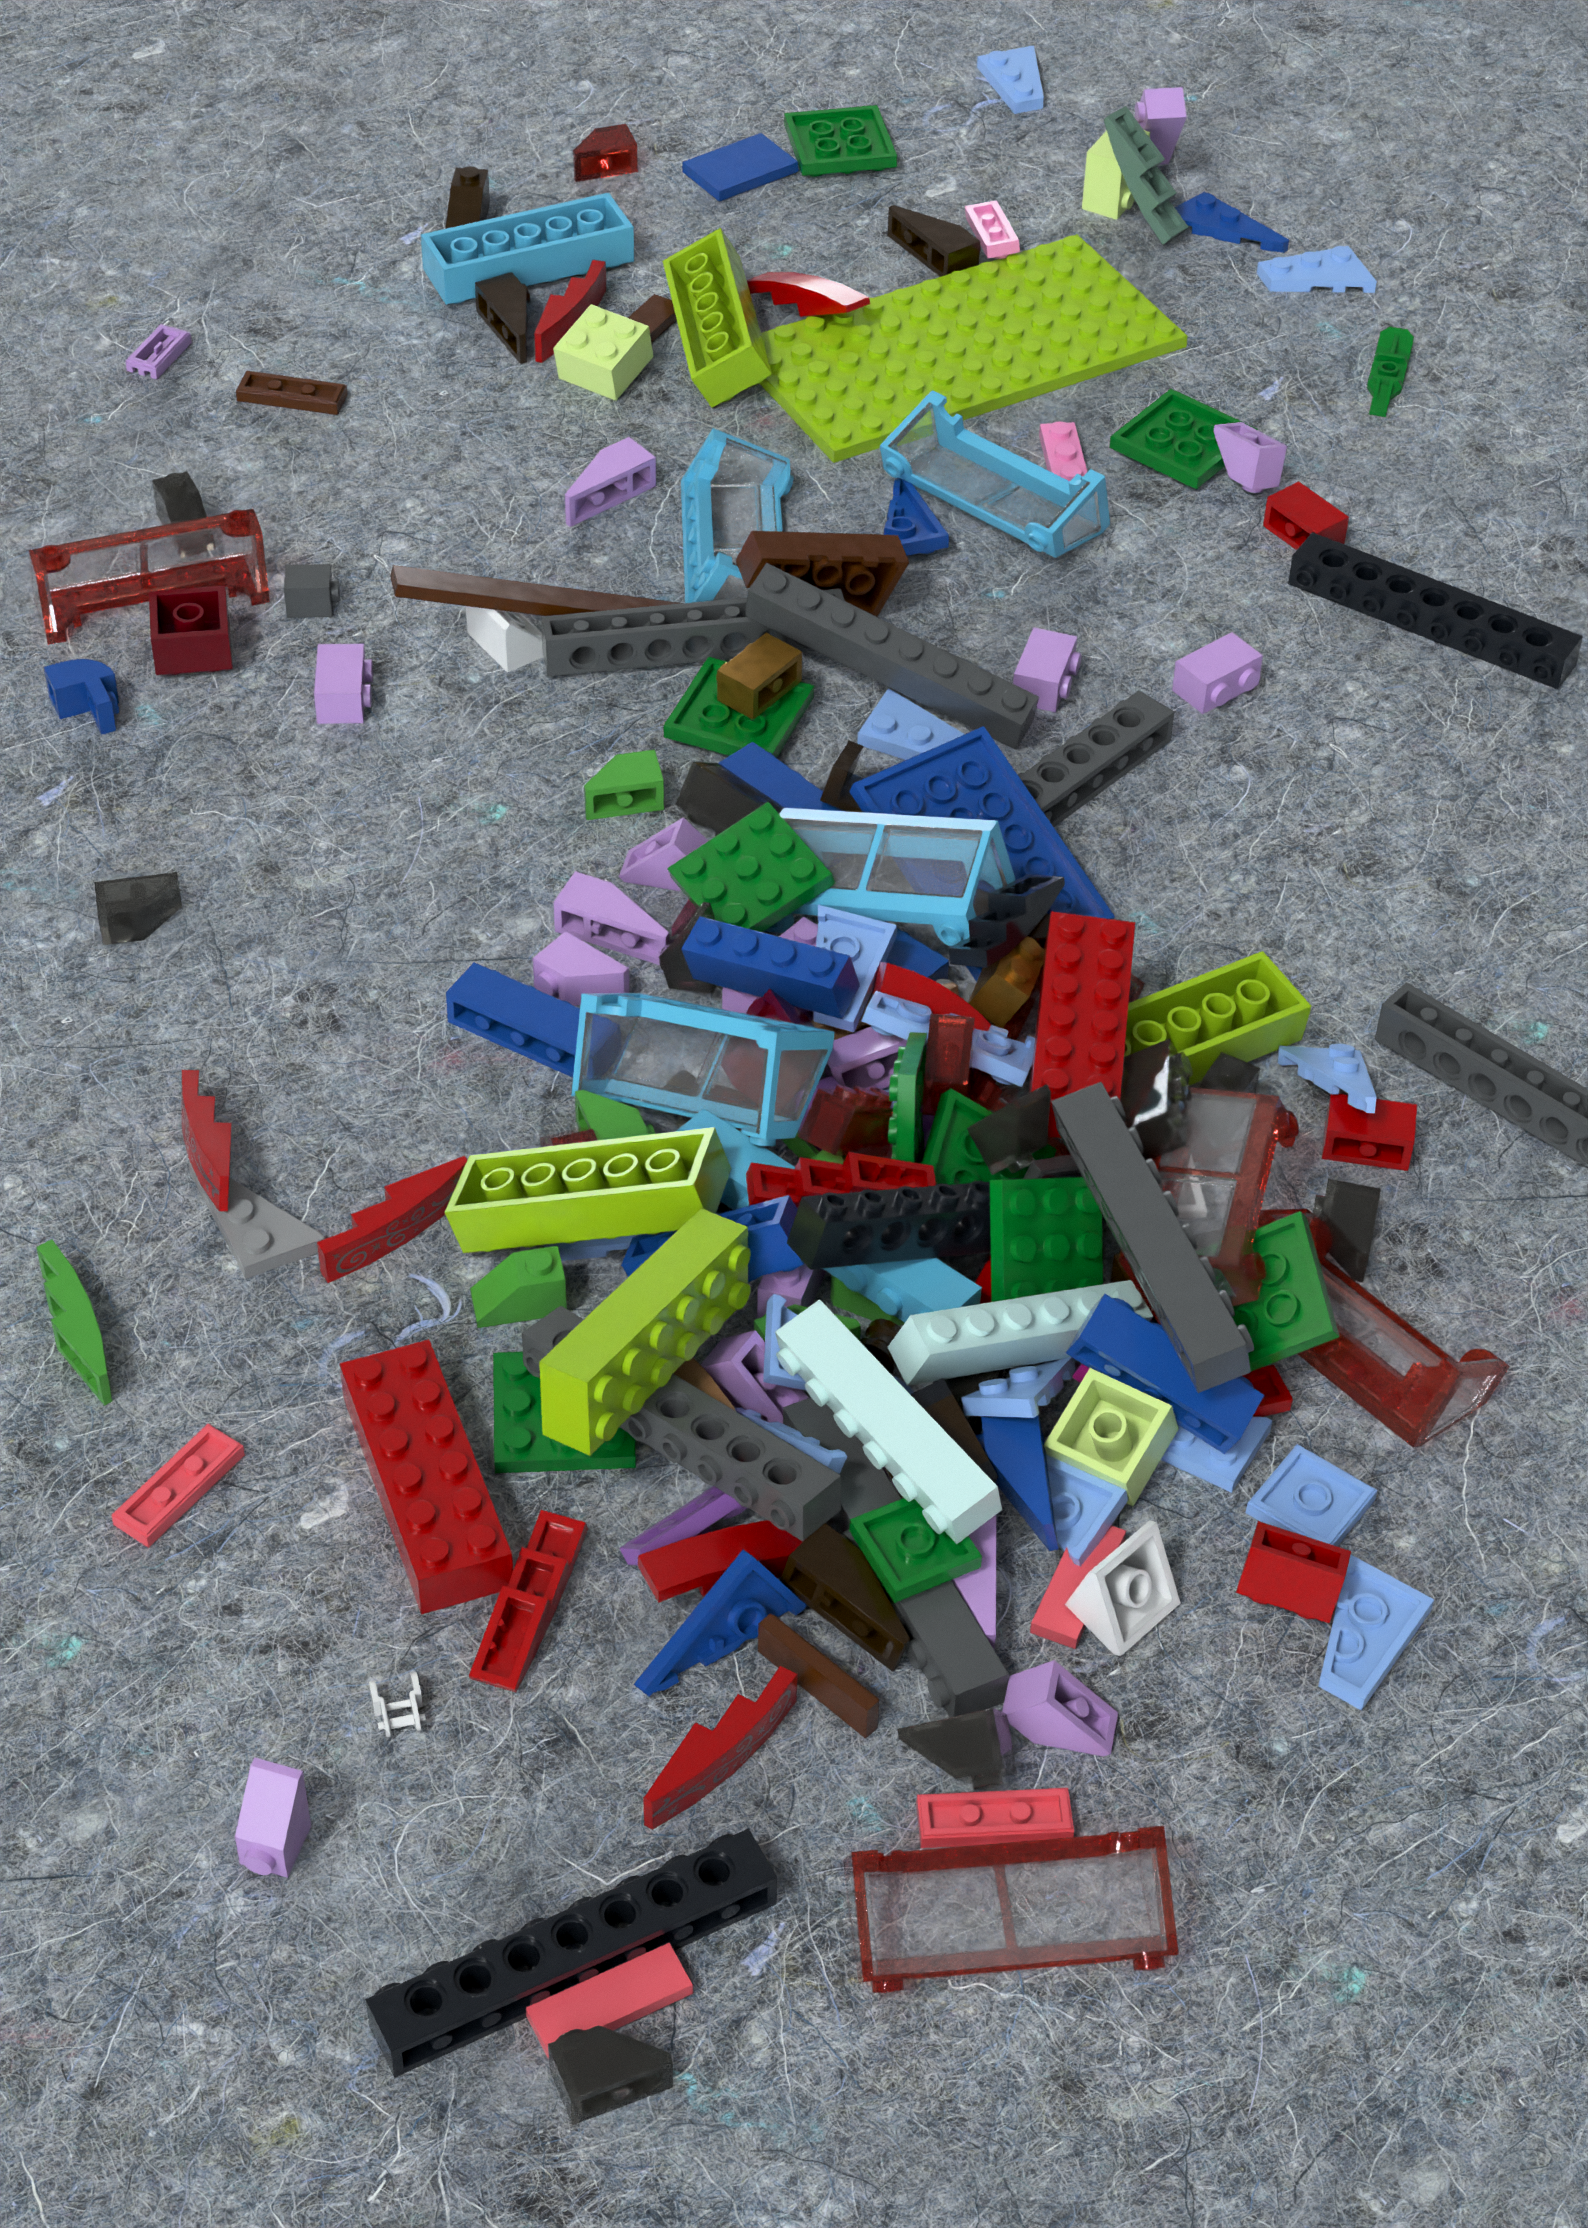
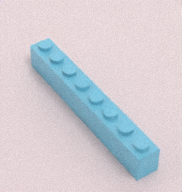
M705 1108L677 1130L684 1131L715 1127L731 1166L720 1201L733 1210L749 1206L746 1172L751 1162L790 1169L795 1168L767 1148L750 1144V1137L743 1135L739 1130ZM937 1258L823 1268L841 1280L847 1288L854 1292H859L877 1304L886 1314L894 1315L904 1323L910 1315L980 1304L982 1287Z

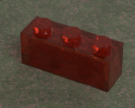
M837 1084L835 1089L818 1088L798 1137L835 1156H847L848 1152L871 1156H887L891 1146L888 1143L889 1119L893 1116L894 1103L889 1101V1092L876 1087H870V1090L854 1085L853 1089Z

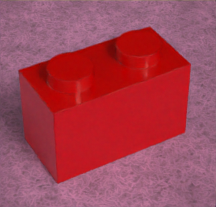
M1298 481L1267 497L1263 526L1297 550L1312 532L1345 544L1349 516Z
M1330 1094L1325 1120L1322 1159L1408 1171L1415 1142L1417 1104L1376 1099L1375 1113H1366L1347 1103L1348 1095Z
M1258 1521L1236 1593L1247 1596L1260 1604H1271L1293 1611L1306 1619H1317L1330 1623L1345 1580L1351 1551Z

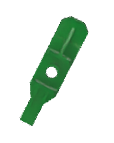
M1388 327L1380 332L1367 383V389L1373 397L1369 415L1386 417L1390 400L1402 391L1414 341V336L1408 329Z

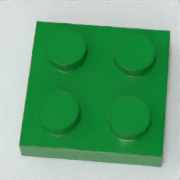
M902 1498L850 1519L849 1531L894 1603L981 1568L982 1555L970 1537L967 1536L956 1544L945 1531L941 1534L936 1533L927 1523L922 1513L924 1509L915 1499L908 1502Z

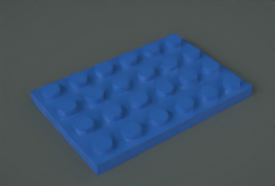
M984 726L855 782L849 791L863 813L998 821L1016 880L1027 874L1064 877L1065 885L1048 910V914H1051V911L1106 919L1115 918ZM893 857L918 895L962 898L964 896L969 880L965 862ZM978 883L976 890L988 894L991 893L983 883ZM966 966L977 982L983 967Z

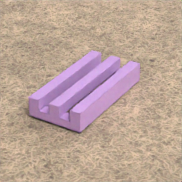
M160 324L125 361L127 371L133 373L138 368L139 375L145 376L150 372L151 378L158 379L192 343L190 332Z

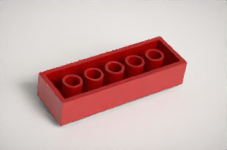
M1051 911L1044 951L1025 1133L1061 1138L1056 1127L1051 1101L1096 1083L1102 1082L1110 1098L1117 1096L1120 1100L1135 922Z
M430 1340L339 1363L343 1398L421 1615L499 1593L502 1585L508 1586L513 1572L512 1552Z

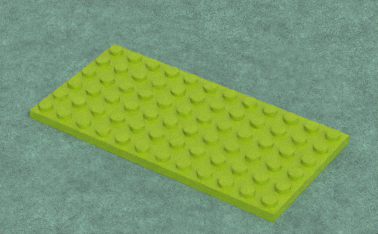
M1076 234L1048 244H1041L1019 253L1009 254L1004 259L983 262L974 267L954 271L942 277L925 280L913 286L896 289L893 292L869 298V305L848 313L809 316L806 319L787 325H780L774 329L762 332L761 335L772 375L765 378L759 384L833 463L880 448L885 439L932 390L947 398L944 408L950 416L954 417L956 414H959L963 417V420H967L1186 348L1188 336ZM925 407L890 444L929 432Z

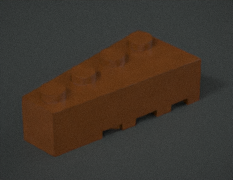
M751 531L736 558V563L746 588L751 587L765 564L768 563L821 590L841 589L844 601L878 617L907 568L909 560L898 535Z

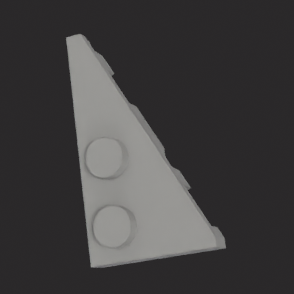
M188 1162L190 1174L245 1279L318 1253L317 1242L325 1239L320 1232L231 1178L229 1180L228 1212L218 1211L202 1188L191 1163Z

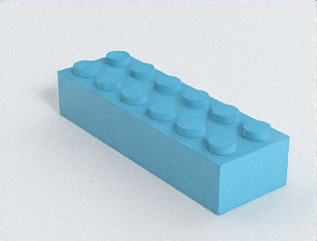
M608 192L421 234L423 270L446 305L451 303L458 304L465 300L476 298L475 282L510 272L515 275L521 284L524 283L528 287L529 285L543 282H554L560 278L577 274L585 275L589 270L592 260L606 261V268H615L625 263L634 262V227Z

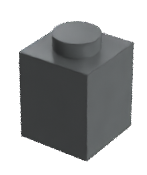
M331 564L285 566L284 595L287 618L332 617L333 602L340 601L339 579H332Z

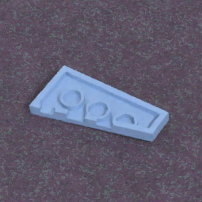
M875 991L862 1018V1022L871 1025L874 1031L887 1036L896 1035L908 1040L910 1032L927 1033V1052L935 1051L945 1055L960 1067L976 1068L986 1072L999 1083L1005 1085L1015 1084L1023 1087L1033 1062L1035 1038L1027 1036L1025 1043L1007 1038L1008 1030L990 1025L988 1031H982L972 1028L967 1022L966 1017L950 1013V1015L944 1014L938 1018L931 1015L932 1011L928 1006Z

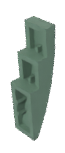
M1124 106L1104 119L1105 127L1126 184L1143 216L1162 245L1182 234L1188 228V225L1169 201L1177 192L1157 167L1165 158L1129 109Z

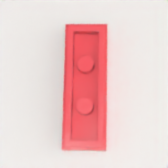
M207 1424L111 1515L113 1525L149 1548L245 1456L243 1445L212 1425Z
M1111 1525L1100 1543L1081 1566L1073 1563L1066 1547L1031 1622L1030 1633L1076 1649L1086 1626L1065 1604L1088 1572L1125 1542L1126 1530Z
M1068 1788L917 1795L916 1808L921 1848L1073 1841L1074 1826Z
M667 1943L526 2007V2017L548 2060L692 1995L693 1984L671 1944Z

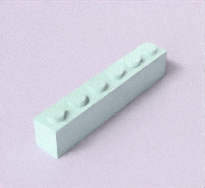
M1127 1280L910 1315L889 1344L888 1349L906 1385L910 1386L938 1381L942 1378L950 1379L1071 1357L1066 1354V1351L1090 1310L1104 1294L1111 1298L1124 1300L1132 1306L1135 1313L1149 1322L1153 1315L1134 1280Z
M820 1299L775 1331L780 1348L776 1356L783 1368L791 1376L798 1373L806 1382L805 1388L814 1402L820 1407L827 1404L835 1413L833 1415L834 1420L842 1432L849 1438L855 1435L864 1444L862 1448L870 1462L879 1470L885 1467L894 1476L892 1478L893 1484L904 1499L908 1502L915 1499L924 1509L922 1510L924 1518L936 1533L941 1534L945 1531L958 1544L1002 1510L998 1486Z

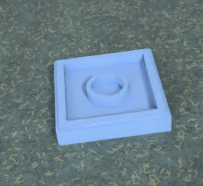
M1297 1444L1249 1500L1245 1513L1260 1522L1338 1547L1376 1499L1377 1490Z

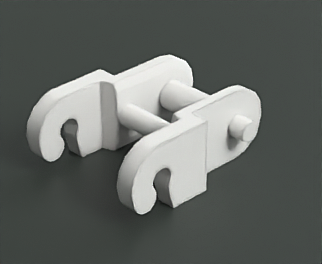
M417 1672L410 1673L413 1690L410 1691V1699L385 1704V1699L378 1697L375 1680L368 1682L374 1715H382L383 1722L377 1723L378 1729H385L386 1737L391 1736V1729L415 1725L416 1730L421 1731L420 1722L426 1721L425 1713H418V1708L423 1707ZM411 1707V1715L388 1718L387 1711Z

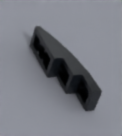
M1027 874L989 893V911L969 920V938L949 947L950 964L987 968L1009 954L1031 933L1048 912L1065 885L1064 877Z

